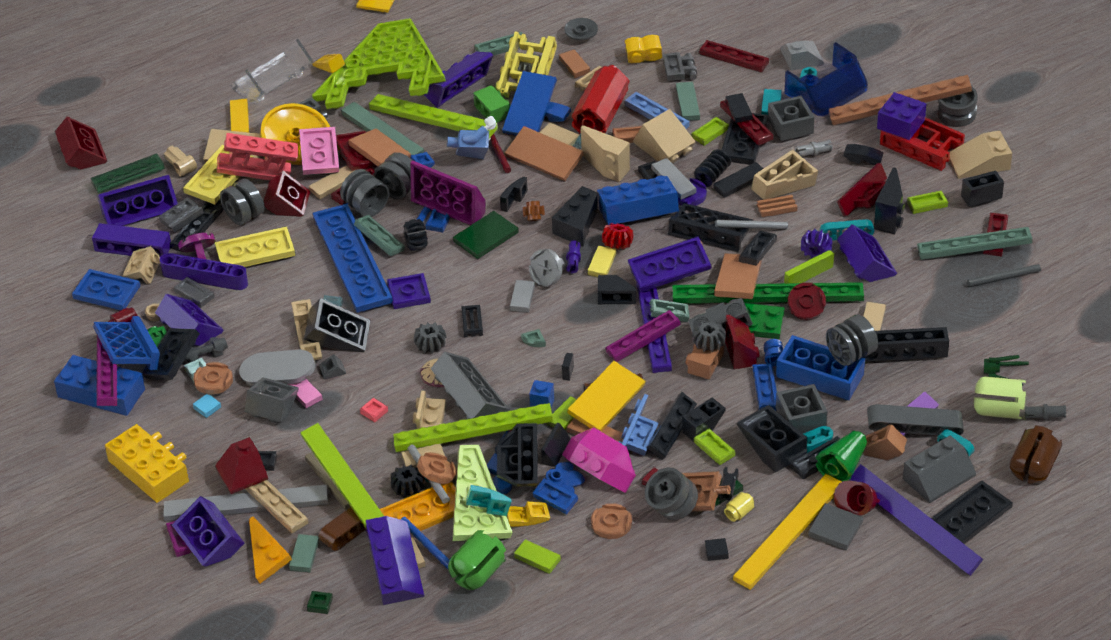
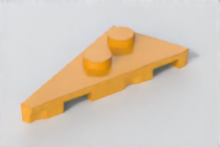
M252 516L249 519L255 577L261 584L290 562L292 558Z

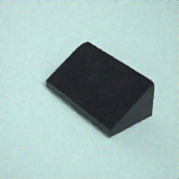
M558 422L541 449L542 464L556 467L570 441L569 435Z

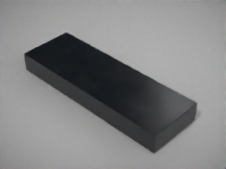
M755 162L713 183V189L725 198L751 185L754 175L764 168Z
M759 231L739 256V262L757 266L777 241V235Z
M836 436L791 462L790 468L802 479L819 471L816 467L818 462L816 456L840 438Z

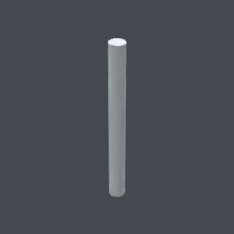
M716 220L715 226L721 228L787 229L788 222Z
M410 445L407 450L417 463L421 455L414 445ZM427 479L444 504L448 503L450 498L441 484Z

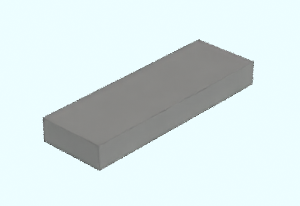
M667 158L651 164L652 170L658 176H668L680 199L696 193V187Z

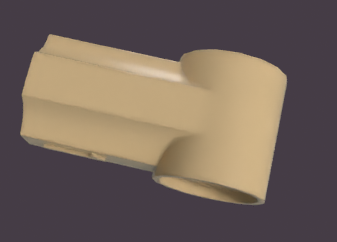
M172 145L164 153L165 159L174 166L176 173L180 177L197 169L194 158L191 155L186 156L178 147Z

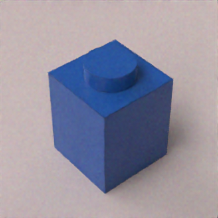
M534 380L529 393L530 407L550 403L552 408L554 402V383Z

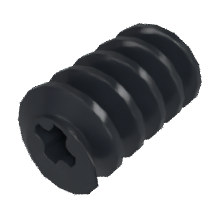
M713 150L695 169V179L700 180L706 187H710L727 167L731 165L730 156L722 150Z

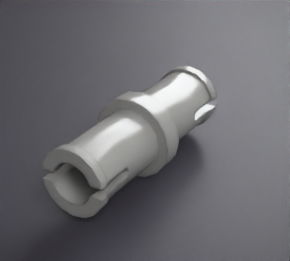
M831 140L817 143L814 141L808 145L796 146L795 152H799L801 157L807 155L816 156L818 153L832 151L833 146L829 145L832 143Z

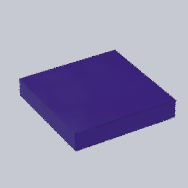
M424 273L387 279L394 309L431 303Z

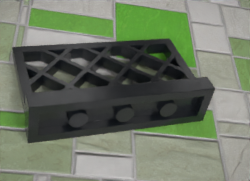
M683 203L679 212L669 219L668 235L687 240L699 237L703 244L739 252L741 242L750 228L716 227L715 223L709 224L708 222L722 219L753 221V219Z

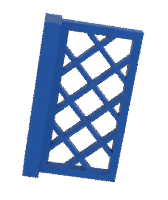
M132 316L131 322H94L93 328L112 364H147L149 370H157L160 352L140 316Z

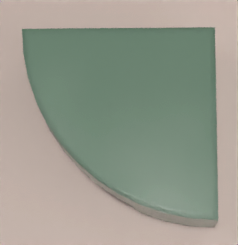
M539 329L521 334L522 341L529 346H546V341Z

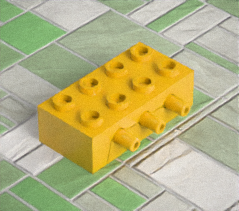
M136 424L105 444L108 461L158 503L189 482L186 465L182 462L186 459V455L181 452L174 456L170 452L174 449V445L171 442L164 446L158 442L162 438L160 432L149 435Z

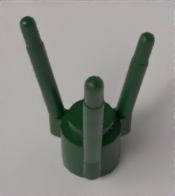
M1019 355L997 358L989 357V359H984V374H989L988 377L1006 378L996 375V373H1000V366L1029 365V362H1000L1019 359Z

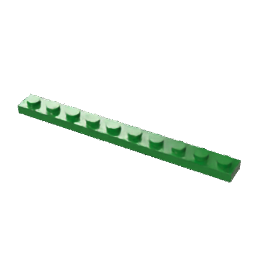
M863 282L813 283L823 290L826 302L864 301ZM800 283L756 284L753 299H743L744 303L788 302L789 293ZM716 284L673 285V302L727 303L739 298L716 297Z

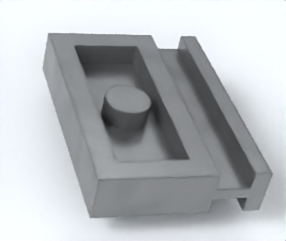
M187 197L158 217L161 223L172 229L175 233L204 212L202 207H198V204Z

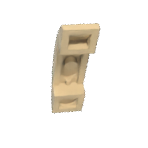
M310 299L291 302L300 350H306L311 353L314 360L322 359L319 342L311 343L304 340L309 309L312 307Z

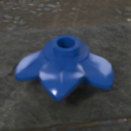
M570 462L557 464L555 469L548 470L545 475V479L574 494L573 487L585 482L584 476L580 472L573 470L574 465Z

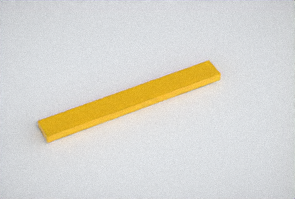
M825 474L733 575V581L751 590L817 517L825 503L828 504L834 498L835 488L842 481Z

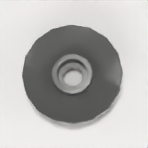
M575 18L566 23L564 30L569 38L587 40L597 34L598 25L588 18Z

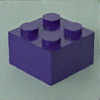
M894 92L878 112L877 129L910 140L925 121L927 103Z

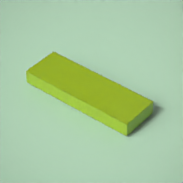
M829 250L786 271L784 283H803L833 268L834 253Z

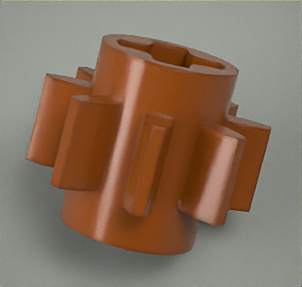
M540 201L526 202V207H523V217H527V221H539L541 216L545 215L544 205L540 206Z

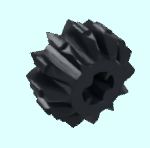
M412 219L405 222L403 232L407 247L411 251L426 248L428 238L424 223L420 219Z
M412 464L408 467L403 465L402 468H395V472L391 473L390 484L396 496L402 495L405 498L407 495L412 496L424 489L425 478L417 467L413 468Z

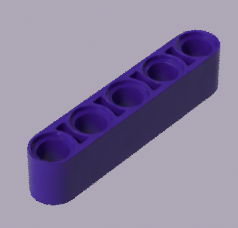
M173 253L163 254L159 259L162 275L166 278L184 280L188 277L199 284L233 290H244L248 286L246 268L241 265Z

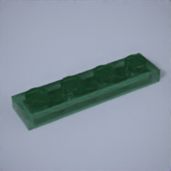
M156 153L92 177L91 183L99 194L165 169L163 161Z

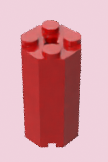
M615 65L603 66L595 71L573 111L572 127L580 135L582 126L606 133L628 91L630 81Z

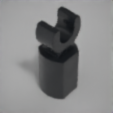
M728 467L723 469L721 486L729 485L731 492L730 494H719L721 500L730 501L732 499L736 480L739 477V470L737 468L732 474L728 473Z

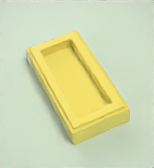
M598 246L588 268V275L595 277L607 275L616 256V249Z

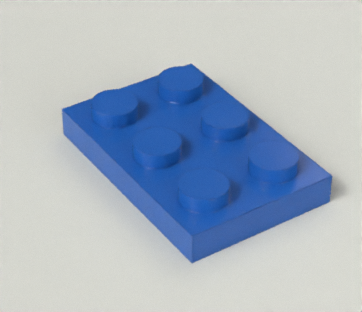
M89 269L73 291L72 296L76 300L122 310L128 306L140 288V281Z

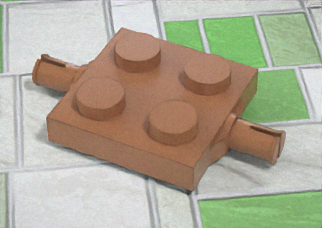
M719 471L682 473L695 484L698 490L697 503L692 511H713L718 495L730 494L731 492L729 485L719 486L722 477Z

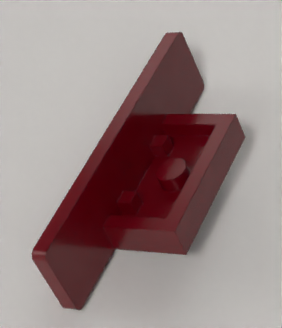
M877 163L837 201L843 216H848L856 207L870 208L875 205L887 179L881 163Z

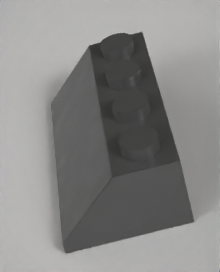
M444 351L431 367L435 374V379L444 385L445 391L455 399V404L460 409H463L467 419L510 410L469 358Z

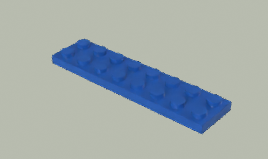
M348 204L313 212L316 226L356 312L392 303V296L361 231L354 225L355 218Z

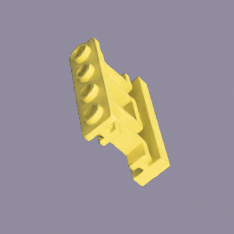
M514 32V36L509 41V51L505 53V64L500 69V80L495 85V89L501 93L502 97L509 98L510 92L516 91L522 75L521 71H517L520 62L533 63L532 73L549 74L557 48L555 37L548 36L547 39L542 37L540 44L526 42V34L519 35V32ZM519 46L521 50H527L526 54L517 53ZM534 52H541V53H543V54H542V57H541V60H540V57H539V56L533 55V53H534ZM509 77L518 79L517 83L508 82Z

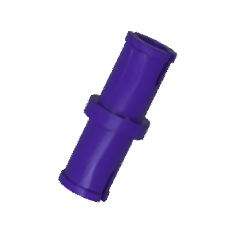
M577 241L569 243V251L566 254V269L569 272L571 268V273L578 271V264L581 260V244L578 242L576 246Z

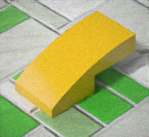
M527 501L525 507L510 506L506 516L510 527L535 525L550 520L547 503Z

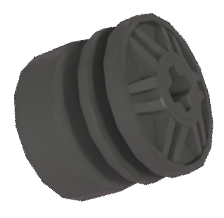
M358 169L345 178L341 186L340 195L344 202L354 207L361 215L372 217L385 207L389 198V188L367 170Z
M859 314L844 320L843 323L837 324L835 327H831L826 332V343L830 353L836 361L844 366L853 364L861 357L873 353L878 348L877 334L873 326L864 316Z

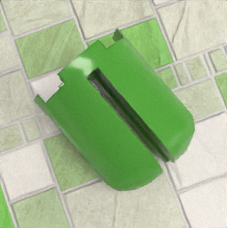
M477 530L450 558L448 563V571L451 577H456L454 581L467 590H475L482 587L506 561L504 556L506 549L503 543L496 536L491 538L483 534L485 530Z

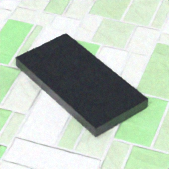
M753 113L766 127L768 115ZM731 118L721 150L730 156L733 163L751 165L756 162L761 145H757Z
M981 480L931 519L965 544L1011 509L1013 502Z

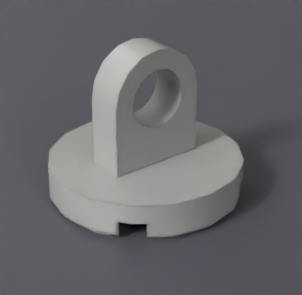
M540 249L535 251L530 258L529 272L535 283L547 287L559 281L565 263L551 249Z

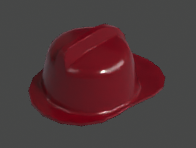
M843 481L838 484L834 492L836 507L856 515L867 514L875 508L876 503L880 502L876 491L863 482Z

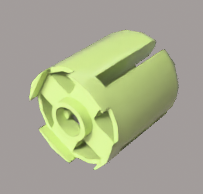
M995 377L980 378L976 383L975 393L1015 397V401L974 397L976 412L981 416L1022 420V417H1019L1020 409L1024 410L1026 392L1022 390V382L1026 383V380Z

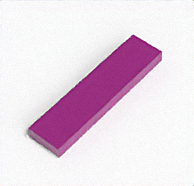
M668 310L605 347L606 352L615 362H618L680 326V320Z

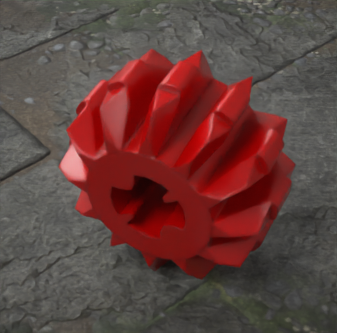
M611 223L610 225H605L602 232V242L605 246L611 248H629L633 241V230L624 224Z

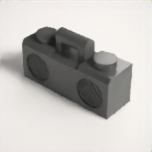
M742 298L731 300L725 305L722 302L706 309V313L698 314L688 320L692 333L694 327L698 326L699 322L705 323L706 320L710 323L715 321L716 324H721L722 328L725 329L726 315L729 314L748 326L753 324Z

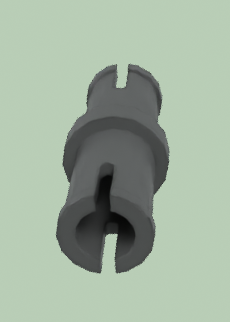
M1043 404V406H1025V419L1043 418L1048 420V418H1066V405L1048 406Z

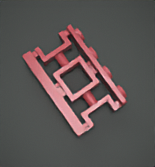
M227 133L226 140L224 141V151L230 152L229 154H218L217 173L271 180L282 170L290 174L291 163H286V160H297L298 144ZM251 155L263 156V157H265V159L253 158V157H250V156H251Z

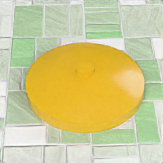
M295 103L283 104L273 108L265 115L261 124L260 138L297 143V160H286V163L302 165L299 129L330 127V125L321 113L309 106Z

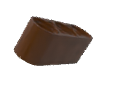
M350 507L320 530L318 538L331 550L338 551L364 532L366 528Z

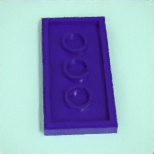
M699 237L628 259L629 267L640 292L712 269Z

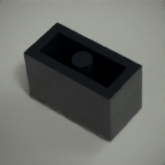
M996 170L963 179L961 197L968 207L1001 199L1004 181Z

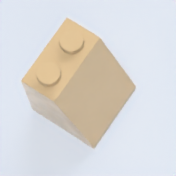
M671 109L644 123L633 140L638 147L655 160L660 161L667 158L672 164L681 155L686 156L692 152V147L695 144V140Z

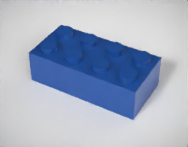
M657 176L648 180L641 179L638 182L622 183L613 187L606 186L603 189L597 190L598 208L607 225L679 212L678 193L668 176Z
M792 335L777 359L776 377L803 386L815 384L818 391L850 400L864 376L865 358L861 357L853 364L844 366L835 360L828 346Z
M75 355L71 356L54 380L58 398L128 416L145 390L142 373L117 367V406H97V361Z

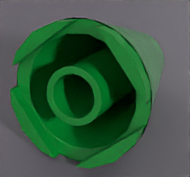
M852 431L822 450L816 456L818 461L816 467L823 476L828 474L842 482L849 481L867 446L866 436L862 432Z

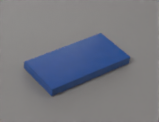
M527 71L522 72L502 129L503 133L517 136L523 126L537 132L540 131L557 82L556 77Z

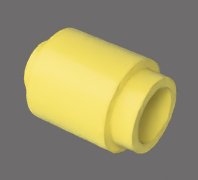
M740 492L726 504L724 509L726 517L733 522L741 520L754 508L753 497L748 493Z

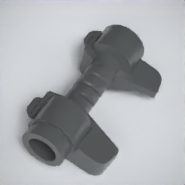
M212 337L210 338V344L196 349L192 347L187 354L186 361L189 363L199 359V355L211 352L214 357L223 355L224 349L228 348L225 338Z

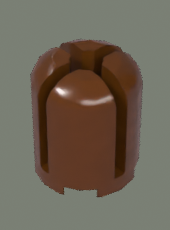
M1035 425L1032 429H1025L1010 460L1011 473L1017 479L1024 481L1028 473L1030 474L1028 484H1041L1047 480L1062 448V440L1059 442L1052 435V430Z

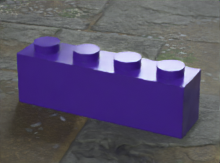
M99 223L92 237L96 252L132 256L133 251L151 246L161 257L169 252L171 242L170 233L166 231Z

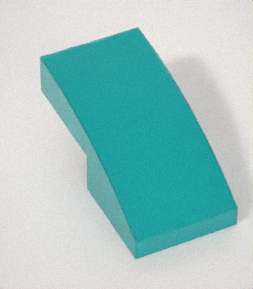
M470 485L466 497V505L485 507L487 514L507 516L512 502L511 498L506 495L476 485Z

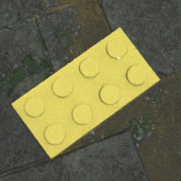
M221 145L183 187L185 194L215 205L220 199V192L232 186L240 177L217 173L218 154H229L230 152L224 151V145Z
M287 227L215 242L220 262L244 267L295 256V250Z

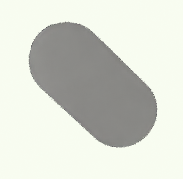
M306 350L257 353L243 361L239 374L243 382H246L249 386H253L262 377L285 384H294L304 381L306 376H310L314 372L315 361L311 353Z

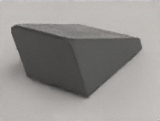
M334 354L319 364L324 379L346 374L342 361Z

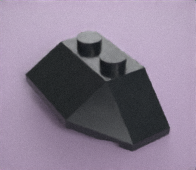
M537 423L516 424L513 430L497 444V478L517 487L538 486Z

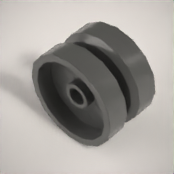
M972 87L971 92L939 99V119L953 127L966 126L972 123L977 115V91Z
M394 152L389 155L373 173L376 179H379L389 188V197L393 199H402L411 189L410 163L412 159L402 153Z
M243 178L234 183V186H229L220 192V200L226 214L237 225L241 226L250 221L251 217L255 218L264 213L265 208L262 197L254 184L248 179Z
M666 467L655 472L648 480L645 487V499L652 508L665 518L678 520L690 514L694 509L698 499V490L695 484L675 468Z

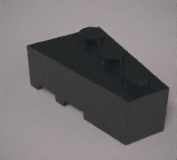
M582 186L552 217V234L570 242L577 241L576 244L579 242L584 247L585 238L589 233L590 225L593 223L598 210V192Z

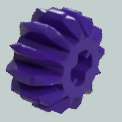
M815 228L813 231L808 230L801 239V251H804V256L809 255L812 259L832 250V238L829 237V233H823L822 230L817 231Z

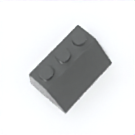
M951 435L904 462L903 480L929 503L976 476V471L964 446Z

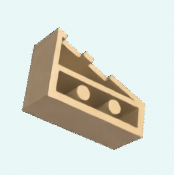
M791 150L756 173L751 190L764 200L815 186L818 170L794 150Z

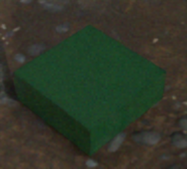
M312 591L307 604V612L328 614L333 599L332 593Z

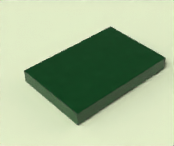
M492 211L453 236V242L479 259L519 233V228L497 212Z

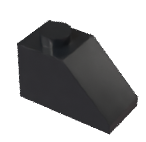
M598 275V305L636 304V288L618 275Z

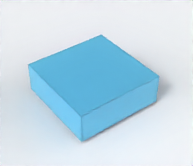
M206 394L193 403V408L207 418L221 408V403L211 395Z

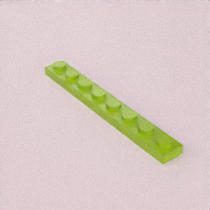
M377 94L369 103L370 110L456 131L478 130L481 126H486L483 119ZM497 123L494 129L488 130L489 138L498 129Z
M550 403L539 404L533 407L519 408L517 410L393 434L395 451H406L410 445L421 448L512 430L516 424L537 423L538 425L553 422Z

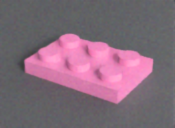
M335 127L299 129L303 175L339 172Z

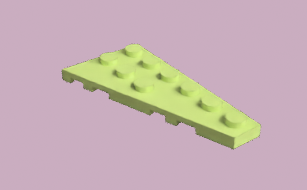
M460 445L457 460L452 541L468 540L477 530H485L483 534L491 538L495 536L498 539L511 538L513 532L506 516L487 514L485 507L466 505V497L470 485L481 486L496 491L479 445Z

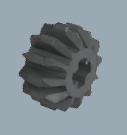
M706 320L705 323L699 322L698 326L694 327L693 342L696 344L697 349H703V352L706 350L713 352L714 349L720 350V347L724 346L726 332L721 324H716L715 321L710 323Z
M427 322L426 325L420 324V327L415 329L414 343L418 350H423L424 353L431 351L433 354L435 350L440 351L441 347H445L446 332L442 325H437L436 322L433 324Z

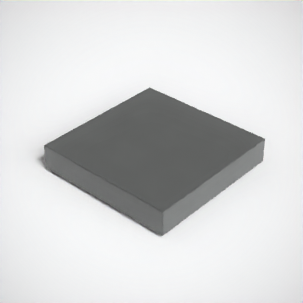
M825 503L811 526L808 536L847 550L863 523V517Z

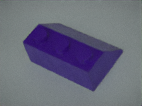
M851 224L837 238L840 244L839 249L847 256V262L855 269L854 274L859 279L873 282L893 277L897 274L874 236Z
M165 294L155 311V314L160 317V321L171 328L196 329L200 334L194 345L201 346L208 342L210 338L216 337L224 331L192 300Z
M202 496L172 524L204 567L231 558L245 544L216 505Z

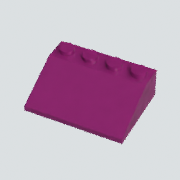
M413 160L411 161L412 202L432 210L436 209L437 212L444 215L447 213L451 218L468 225H472L484 216L486 200L477 186Z

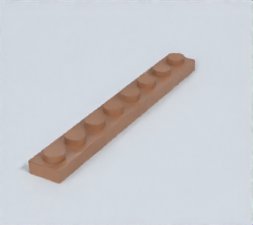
M965 75L896 93L926 103L971 92L972 87L969 76ZM893 93L829 109L832 125L877 115Z

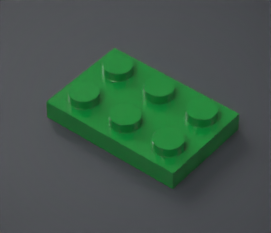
M745 303L753 323L748 326L750 333H754L755 337L780 339L785 307Z

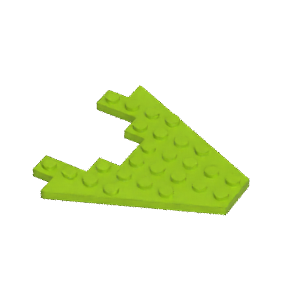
M409 18L378 23L344 60L345 65L332 73L312 97L316 102L326 100V109H338L344 106L348 88L365 85L368 75L397 72L398 80L411 79L409 86L410 96L427 94L429 84L445 82L446 79L413 21Z

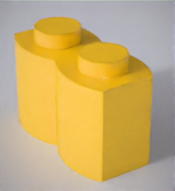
M647 35L642 38L631 37L625 40L628 63H640L645 60L656 61L662 58V48L658 35Z

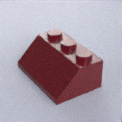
M67 116L55 130L57 141L60 144L68 166L82 170L107 162L106 155L94 128Z

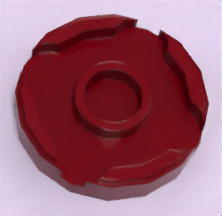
M800 283L796 285L788 296L790 312L801 320L818 318L826 306V296L823 290L813 283Z

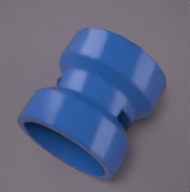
M770 339L763 345L766 364L772 363V366H777V359L783 351V344L780 340Z

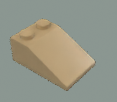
M586 126L581 127L583 156L603 177L620 182L630 170L629 142Z
M999 130L983 133L950 151L949 161L958 179L995 170L997 172L1010 170L1012 152Z

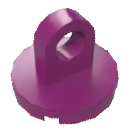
M204 232L185 238V242L180 240L178 246L181 252H195L196 258L206 259L204 249L212 246L216 240L214 234L210 233L207 235Z

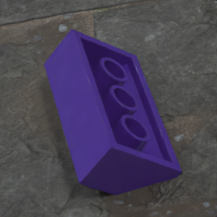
M476 51L471 55H466L462 61L454 63L447 71H442L446 81L429 84L428 93L424 94V96L436 108L440 107L485 77L488 73L493 54L491 52Z
M169 175L98 194L97 196L106 224L118 226L161 215L178 204Z
M389 516L366 520V532L383 605L424 597L407 521Z

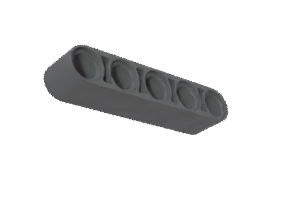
M880 404L871 405L867 408L868 426L873 431L892 424L900 433L940 435L945 429L951 430L958 435L964 433L962 413L958 410Z

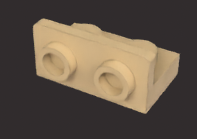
M151 246L133 251L122 277L134 280L142 278L146 284H151L160 263L159 255Z
M421 391L420 398L416 399L417 412L413 414V424H416L417 429L443 424L446 399L426 398V391Z

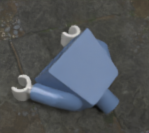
M494 117L486 118L484 120L486 126H481L478 130H460L458 137L448 136L447 147L456 148V155L484 159L491 139L489 138L488 130L496 127Z

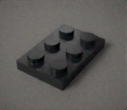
M169 328L157 347L160 352L157 370H149L148 366H146L142 375L146 379L173 380L200 333L196 329Z

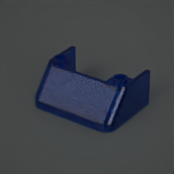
M835 42L833 44L832 65L837 69L821 79L812 74L799 78L787 70L785 71L784 93L791 98L802 96L812 113L817 116H825L830 113L829 109L843 106L866 92L868 81L856 55Z

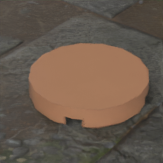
M210 362L205 367H199L196 370L193 379L194 385L201 393L208 395L219 394L230 388L233 383V374L227 365L219 362Z
M425 453L424 456H420L417 462L419 472L430 481L447 484L451 483L456 477L457 468L452 461L451 463L448 462L447 457L439 453Z
M615 503L602 505V508L594 510L591 516V527L602 538L617 539L625 536L630 531L632 515L622 505Z

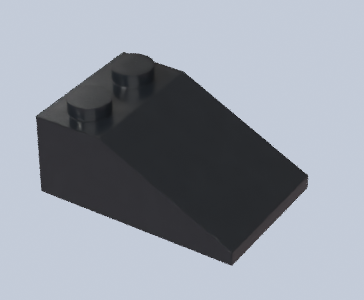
M895 167L892 168L876 200L874 218L875 230L894 235L897 229L903 225L904 218L901 217V214H903L905 204L902 203L903 193L899 176Z
M320 298L309 309L304 340L311 343L319 342L320 347L364 352L370 320Z
M769 405L737 422V426L762 462L775 473L807 454V437Z

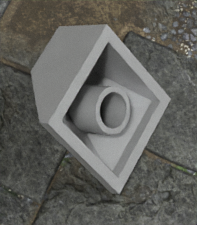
M796 41L780 47L790 70L824 64L813 41Z

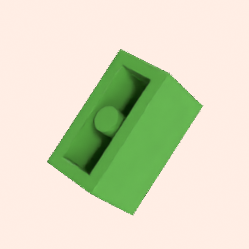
M492 85L473 92L474 106L485 118L493 116L496 123L506 119L511 105Z

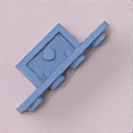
M644 394L642 400L638 399L634 408L636 414H631L628 421L630 427H625L621 436L624 440L623 442L619 441L628 450L645 456L648 449L647 446L659 424L641 416L647 402V394Z

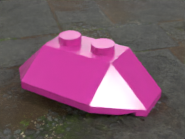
M594 427L573 436L562 454L573 464L624 493L627 492L636 476L627 447Z

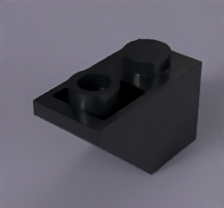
M713 397L682 416V433L694 442V437L707 429L714 430L725 413L726 408Z

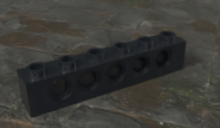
M947 327L875 331L878 339V348L863 358H865V362L948 357L950 340Z

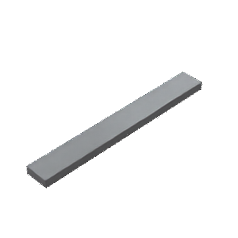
M327 485L278 489L296 508L328 504ZM249 492L204 497L213 502L223 515L268 511ZM198 498L164 501V521L177 520Z

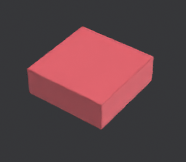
M372 398L360 408V414L373 422H376L388 412V406L375 398Z

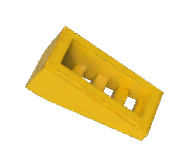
M327 54L312 64L316 68L334 73L343 67L345 62L341 54Z

